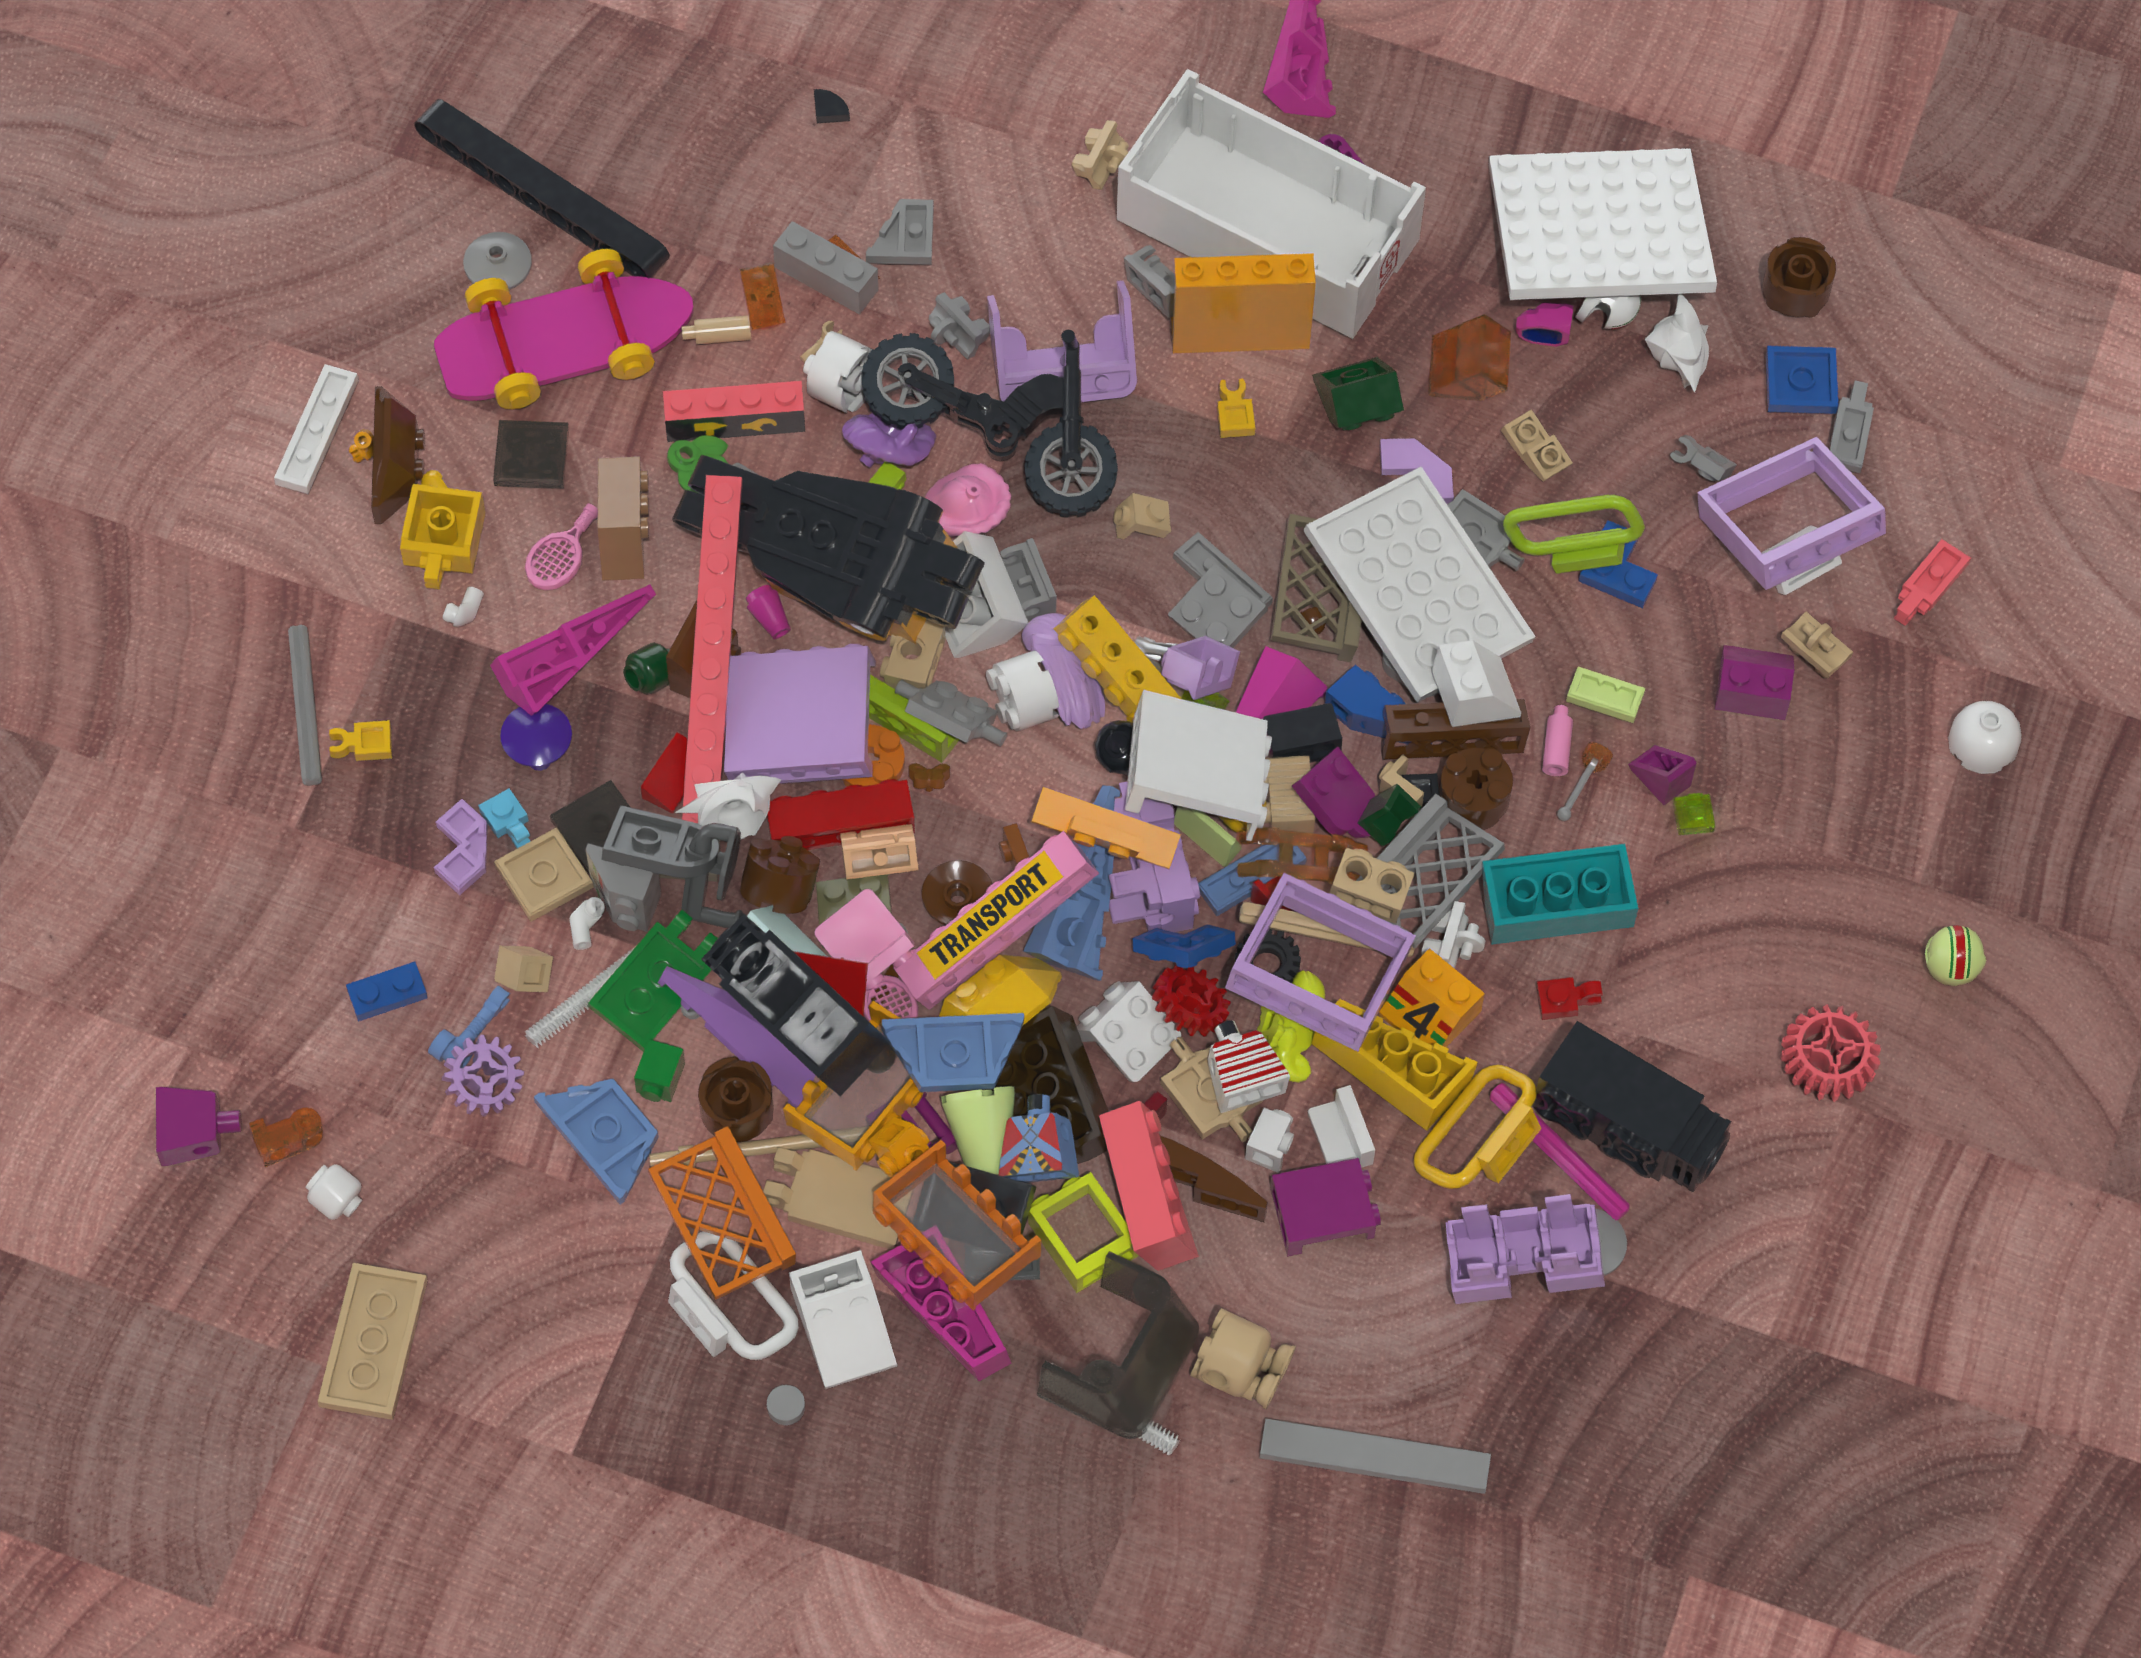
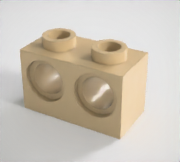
M1346 848L1329 893L1336 895L1341 900L1359 909L1368 910L1378 918L1396 924L1414 872L1407 870L1404 865L1398 862H1384L1373 858V855L1365 850ZM1347 872H1357L1362 876L1363 880L1354 881L1348 877ZM1381 885H1392L1397 890V893H1387L1382 889Z

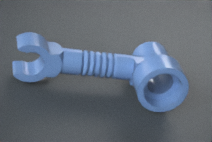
M498 985L484 1003L483 1008L459 1037L454 1036L446 1029L442 1030L431 1043L428 1053L440 1062L446 1061L447 1058L455 1059L451 1053L453 1048L458 1046L464 1050L463 1042L468 1037L474 1042L475 1038L480 1035L493 1017H496L510 1001L507 998L510 993ZM473 1054L462 1061L460 1068L467 1066Z

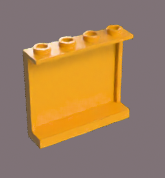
M1314 253L1174 258L1175 295L1174 314L1171 317L1173 354L1310 348L1316 286Z

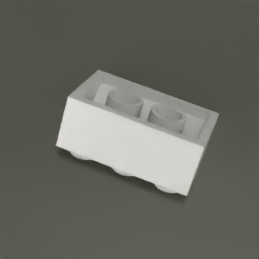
M964 531L953 542L958 549L978 557L985 562V565L973 592L965 593L959 591L966 595L969 601L957 628L945 627L946 640L954 658H961L1005 644L1028 624L994 538Z

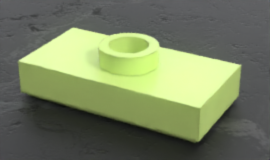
M1577 667L1566 702L1634 723L1645 688Z

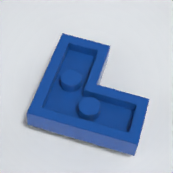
M1607 520L1603 530L1627 528ZM1637 539L1625 543L1622 564L1582 570L1579 582L1643 609L1657 581L1658 574L1628 562L1638 542Z
M1208 924L1184 935L1154 928L1133 938V952L1148 955L1149 959L1155 961L1167 960L1175 962L1176 966L1182 968L1194 967L1199 961L1208 957L1219 956L1221 951L1236 945L1235 931Z

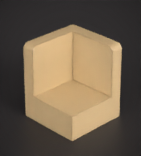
M499 945L494 979L496 982L515 991L548 992L553 956L533 947Z

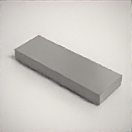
M1199 532L1173 553V559L1196 580H1199L1216 563L1263 602L1267 608L1272 604L1273 597Z

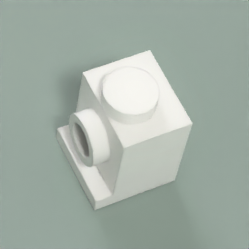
M1263 1108L1246 1145L1245 1159L1279 1173L1282 1168L1283 1154H1287L1294 1138V1134L1290 1132L1293 1117L1282 1110L1275 1109L1272 1111Z

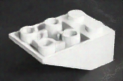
M861 1250L789 1272L791 1292L825 1389L897 1367L874 1286Z

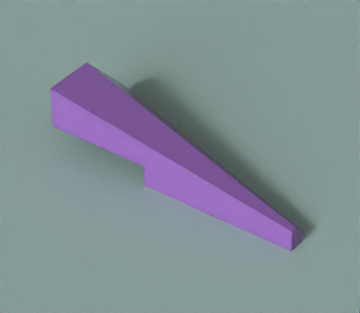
M667 966L658 984L662 987L665 984L668 985L681 998V1005L687 1011L692 1008L706 1021L704 1027L738 1059L747 1062L751 1060L758 1063L767 1072L772 1087L775 1086L788 1098V1104L797 1108L803 1099L802 1089L808 1080L813 1081L816 1075L727 991Z

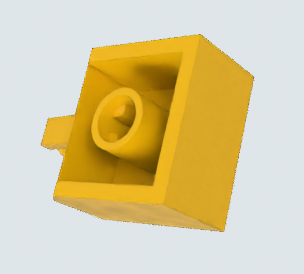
M419 484L412 485L401 535L400 550L404 565L425 568L424 582L426 588L440 590L444 571L473 574L486 514L482 492Z

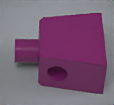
M156 1087V1153L161 1166H170L217 1155L221 1152V1134L242 1131L240 1110L220 1111V1104L215 1092Z

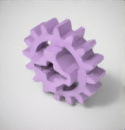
M484 1035L478 1037L476 1044L468 1037L463 1042L464 1050L455 1046L451 1051L455 1059L447 1058L444 1062V1066L451 1070L442 1076V1081L451 1082V1086L447 1088L445 1093L446 1095L456 1094L458 1096L454 1103L456 1107L460 1106L463 1102L468 1105L467 1114H471L475 1108H480L482 1117H485L490 1107L498 1114L503 1110L502 1101L505 1104L511 1105L515 1100L510 1092L519 1093L522 1085L515 1082V1080L522 1078L524 1071L514 1067L521 1059L519 1056L509 1057L508 1053L512 1048L510 1044L503 1049L498 1047V1037H495L490 1044L486 1043ZM474 1054L473 1064L460 1068L462 1061ZM491 1055L496 1057L502 1063V1065H499L494 1059H492ZM479 1069H483L484 1075L490 1076L486 1083L483 1082L481 1076H476ZM506 1083L504 1090L497 1096L492 1097L493 1087ZM463 1086H467L475 1096L468 1093Z

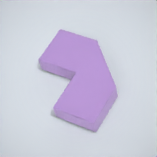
M1415 438L1380 439L1381 475H1405L1422 467L1446 504L1453 501L1452 468Z
M463 799L436 821L437 828L454 842L457 847L434 867L435 873L459 895L486 873L487 821Z

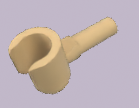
M827 321L823 324L821 338L800 356L804 363L810 355H816L827 333L833 330V321ZM841 329L837 333L842 334L843 330Z

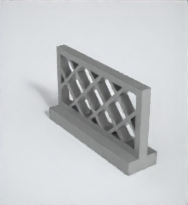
M1435 794L1376 858L1384 862H1398L1404 865L1407 870L1414 872V874L1416 873L1418 886L1409 887L1406 896L1419 895L1420 907L1401 910L1397 923H1389L1401 926L1400 919L1422 916L1423 924L1414 933L1416 937L1412 947L1416 948L1450 911L1454 901H1459L1482 875V861L1497 859L1505 850V844L1449 809L1447 801ZM1450 822L1462 830V837L1441 839L1440 832ZM1484 843L1491 848L1485 855L1469 857L1468 845ZM1464 845L1465 858L1444 860L1442 848ZM1439 849L1440 861L1418 863V856L1423 851ZM1467 867L1468 874L1463 880L1447 882L1445 869ZM1442 871L1443 883L1421 885L1420 873ZM1360 876L1356 881L1363 880L1362 876ZM1381 885L1385 892L1390 894L1397 893V890L1392 885ZM1445 893V900L1440 905L1424 907L1423 894Z

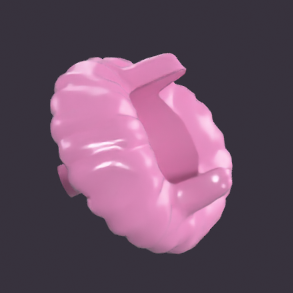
M981 463L964 466L956 472L939 479L925 495L926 499L943 509L939 523L952 539H955L964 531L976 534L990 531L1006 518V513L1011 505L1009 485L1004 482L1003 477L997 474L994 469Z

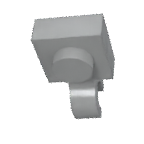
M1683 435L1679 438V441L1687 446L1686 455L1678 450L1670 454L1671 458L1678 463L1691 461L1692 465L1699 468L1698 473L1711 481H1721L1730 477L1737 465L1710 447H1702L1689 435Z

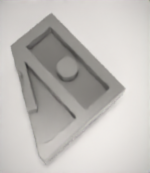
M899 199L892 210L891 218L885 221L881 227L878 239L872 248L869 247L867 249L866 262L876 264L932 265L934 200Z

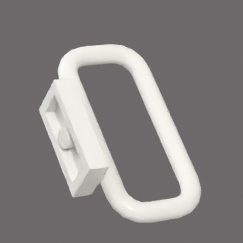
M702 1231L698 1233L695 1243L700 1250L709 1244L717 1245L720 1236ZM724 1238L722 1248L732 1260L739 1262L743 1252L742 1247L736 1241ZM682 1243L673 1251L670 1259V1270L677 1282L671 1285L668 1303L713 1357L723 1352L728 1343L741 1357L750 1360H762L773 1355L795 1338L799 1329L798 1318L791 1306L766 1276L751 1283L779 1315L784 1323V1327L779 1333L762 1344L752 1345L745 1341L686 1269L685 1261L691 1256L686 1243ZM747 1255L744 1264L757 1267Z

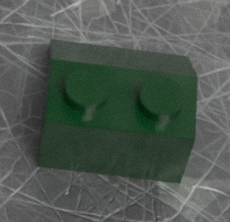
M1378 357L1312 375L1329 421L1336 427L1342 428V430L1357 429L1362 426V422L1372 419L1375 421L1389 420L1395 416L1394 413L1404 411L1397 372Z

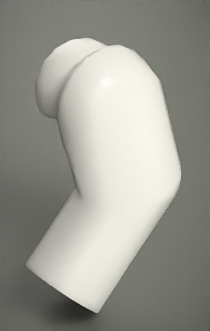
M591 897L582 902L570 916L573 946L577 950H584L592 945L589 929L601 918L605 910L604 902L598 897Z

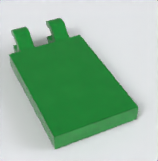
M683 910L675 916L666 928L657 921L587 1005V1007L643 1052L648 1039L654 1040L681 1008V998L668 985L665 984L662 987L658 984L667 966L701 981H704L712 972V969L701 959L712 948L718 938L710 932L693 951L679 939L693 920Z

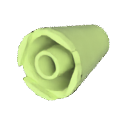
M996 1087L994 1091L979 1089L941 1096L942 1107L965 1166L999 1175L1006 1122L1010 1117H1013L1014 1087Z

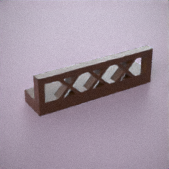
M1516 699L1521 711V716L1518 718L1452 727L1444 703L1385 705L1383 718L1387 735L1383 748L1384 760L1399 759L1401 755L1407 758L1449 757L1451 754L1467 748L1496 749L1501 754L1524 753L1531 728L1525 700ZM1517 736L1516 741H1500L1505 737ZM1472 738H1481L1475 743H1466V741ZM1436 740H1447L1441 744H1431ZM1411 741L1406 746H1395L1396 742Z

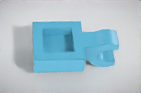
M510 788L478 805L481 815L497 838L508 834L517 849L530 842L528 838L530 834L524 826L529 821L528 815Z

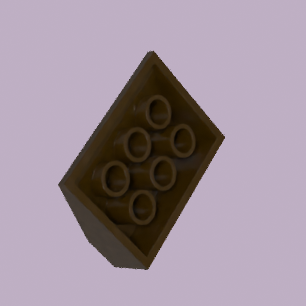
M1052 1006L1035 1015L1022 1026L995 1088L1014 1087L1013 1117L1028 1115V1096L1036 1094L1050 1096V1113H1057L1071 1122L1077 1164H1080L1108 1151L1099 1115L1109 1111L1073 1016Z

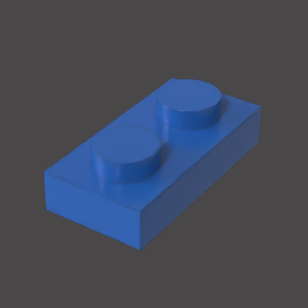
M415 961L346 984L358 1022L428 998Z

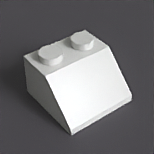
M1473 640L1438 645L1432 673L1452 727L1518 718L1521 716L1519 705L1501 657Z

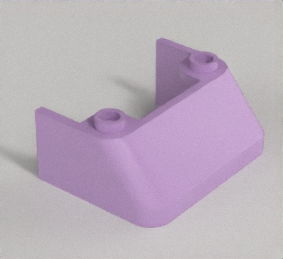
M1117 281L1119 314L1100 318L1093 330L1094 343L1080 345L1081 402L1122 398L1131 394L1136 387L1137 375L1131 300L1124 281ZM994 295L987 296L991 346L1001 401H1005L1015 388L1041 374H1053L1062 378L1063 366L1060 363V358L1064 355L1065 347L1027 351L1023 333L1015 327H1001L1000 314Z

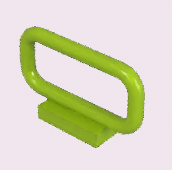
M1600 495L1517 508L1505 515L1503 521L1504 531L1519 551L1533 556L1552 554V567L1556 574L1622 564L1625 543L1637 540L1642 536L1645 529L1644 521L1635 505L1630 500L1618 495ZM1603 509H1616L1624 514L1630 528L1603 530L1557 537L1555 540L1534 542L1524 537L1517 523Z

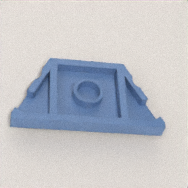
M1024 1013L882 1019L881 1030L891 1042L890 1045L920 1092L994 1089L1023 1026Z
M614 1079L595 1082L591 1086L578 1085L568 1087L567 1092L547 1096L543 1092L535 1095L534 1101L616 1201L620 1205L624 1203L659 1138L658 1131Z

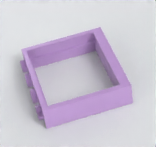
M1818 437L1697 492L1699 518L1765 590L1886 534L1885 508ZM1813 472L1852 511L1764 554L1758 550L1726 515V513Z
M1283 873L1233 965L1225 988L1358 1052L1410 952L1416 935L1401 929V926L1393 925L1374 916L1368 910L1359 909L1341 900L1334 894L1319 890L1302 879L1299 880ZM1282 905L1393 958L1363 1017L1251 964Z

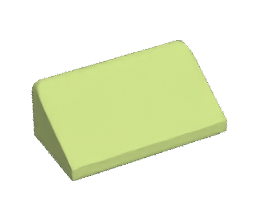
M1177 806L1174 816L1175 826L1224 867L1228 866L1241 851L1242 845L1203 811Z

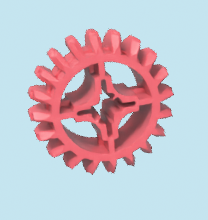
M1828 1004L1823 1006L1821 1014L1814 1007L1809 1009L1807 1016L1800 1013L1796 1017V1024H1789L1786 1031L1787 1035L1783 1037L1781 1043L1782 1048H1784L1781 1053V1061L1787 1063L1784 1068L1785 1074H1795L1792 1080L1793 1086L1803 1083L1805 1084L1803 1090L1805 1095L1814 1090L1818 1092L1817 1098L1819 1101L1824 1098L1825 1094H1830L1833 1102L1839 1099L1840 1093L1849 1100L1853 1097L1854 1090L1860 1093L1864 1091L1867 1085L1866 1082L1870 1083L1874 1080V1071L1880 1065V1060L1877 1056H1879L1881 1051L1880 1045L1875 1044L1877 1039L1876 1032H1866L1869 1027L1868 1020L1858 1023L1856 1021L1858 1016L1856 1011L1847 1016L1844 1015L1843 1006L1838 1007L1835 1013L1831 1012ZM1817 1033L1823 1034L1821 1040L1811 1041L1810 1045H1802L1808 1037ZM1851 1061H1859V1064L1854 1069L1839 1074L1841 1066L1850 1065Z

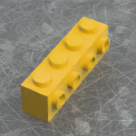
M1095 595L1082 602L1053 628L1058 634V640L1062 646L1077 656L1081 661V667L1084 672L1099 682L1104 688L1106 698L1113 705L1120 707L1126 714L1127 721L1133 723L1134 714L1143 690L1182 699Z

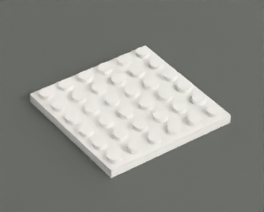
M1641 149L1635 151L1489 156L1490 179L1510 300L1716 292L1717 279L1691 149Z

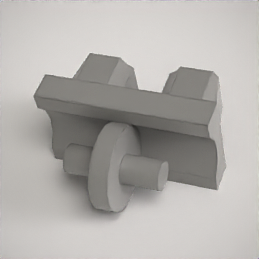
M945 292L937 295L935 299L936 306L928 318L930 324L934 327L931 339L938 345L947 341L967 360L974 357L978 346L987 340L990 333V325L984 319L972 321L968 317L970 312L969 303L962 296L950 299Z

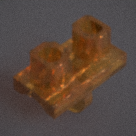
M767 262L756 267L739 269L751 329L755 330L786 323L774 263Z

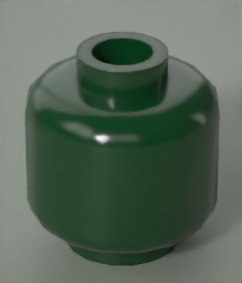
M653 642L630 653L626 658L623 669L624 678L630 688L649 695L668 686L666 656L670 649Z

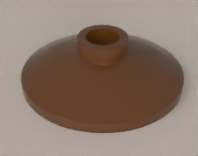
M962 860L948 861L935 867L925 878L922 886V902L927 913L934 920L947 925L958 916L959 911L964 906L974 903L981 898L993 883L989 875L974 863ZM955 896H962L965 900L956 903L951 899Z

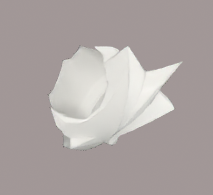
M1678 294L1675 314L1665 317L1657 323L1645 341L1654 359L1660 362L1661 368L1678 371L1682 377L1684 388L1691 385L1695 392L1699 378L1706 369L1709 357V346L1705 335L1709 325L1700 324L1692 305L1682 294Z
M742 772L734 780L694 784L698 798L674 813H698V824L702 826L710 823H721L738 827L741 831V839L749 835L755 836L768 814L770 795L782 779L768 776L746 777Z

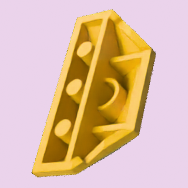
M998 955L944 999L939 1017L1024 1013V1025L1052 1002L1062 975L1058 970L1037 958Z

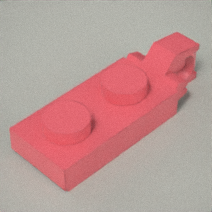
M1941 539L1903 584L1898 597L1903 602L1897 608V614L1894 619L1906 626L1917 611L1925 615L1965 570L1971 558Z

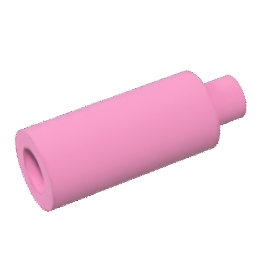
M1564 705L1555 706L1554 714L1547 718L1542 771L1550 776H1564L1568 773L1573 719L1568 716V707Z

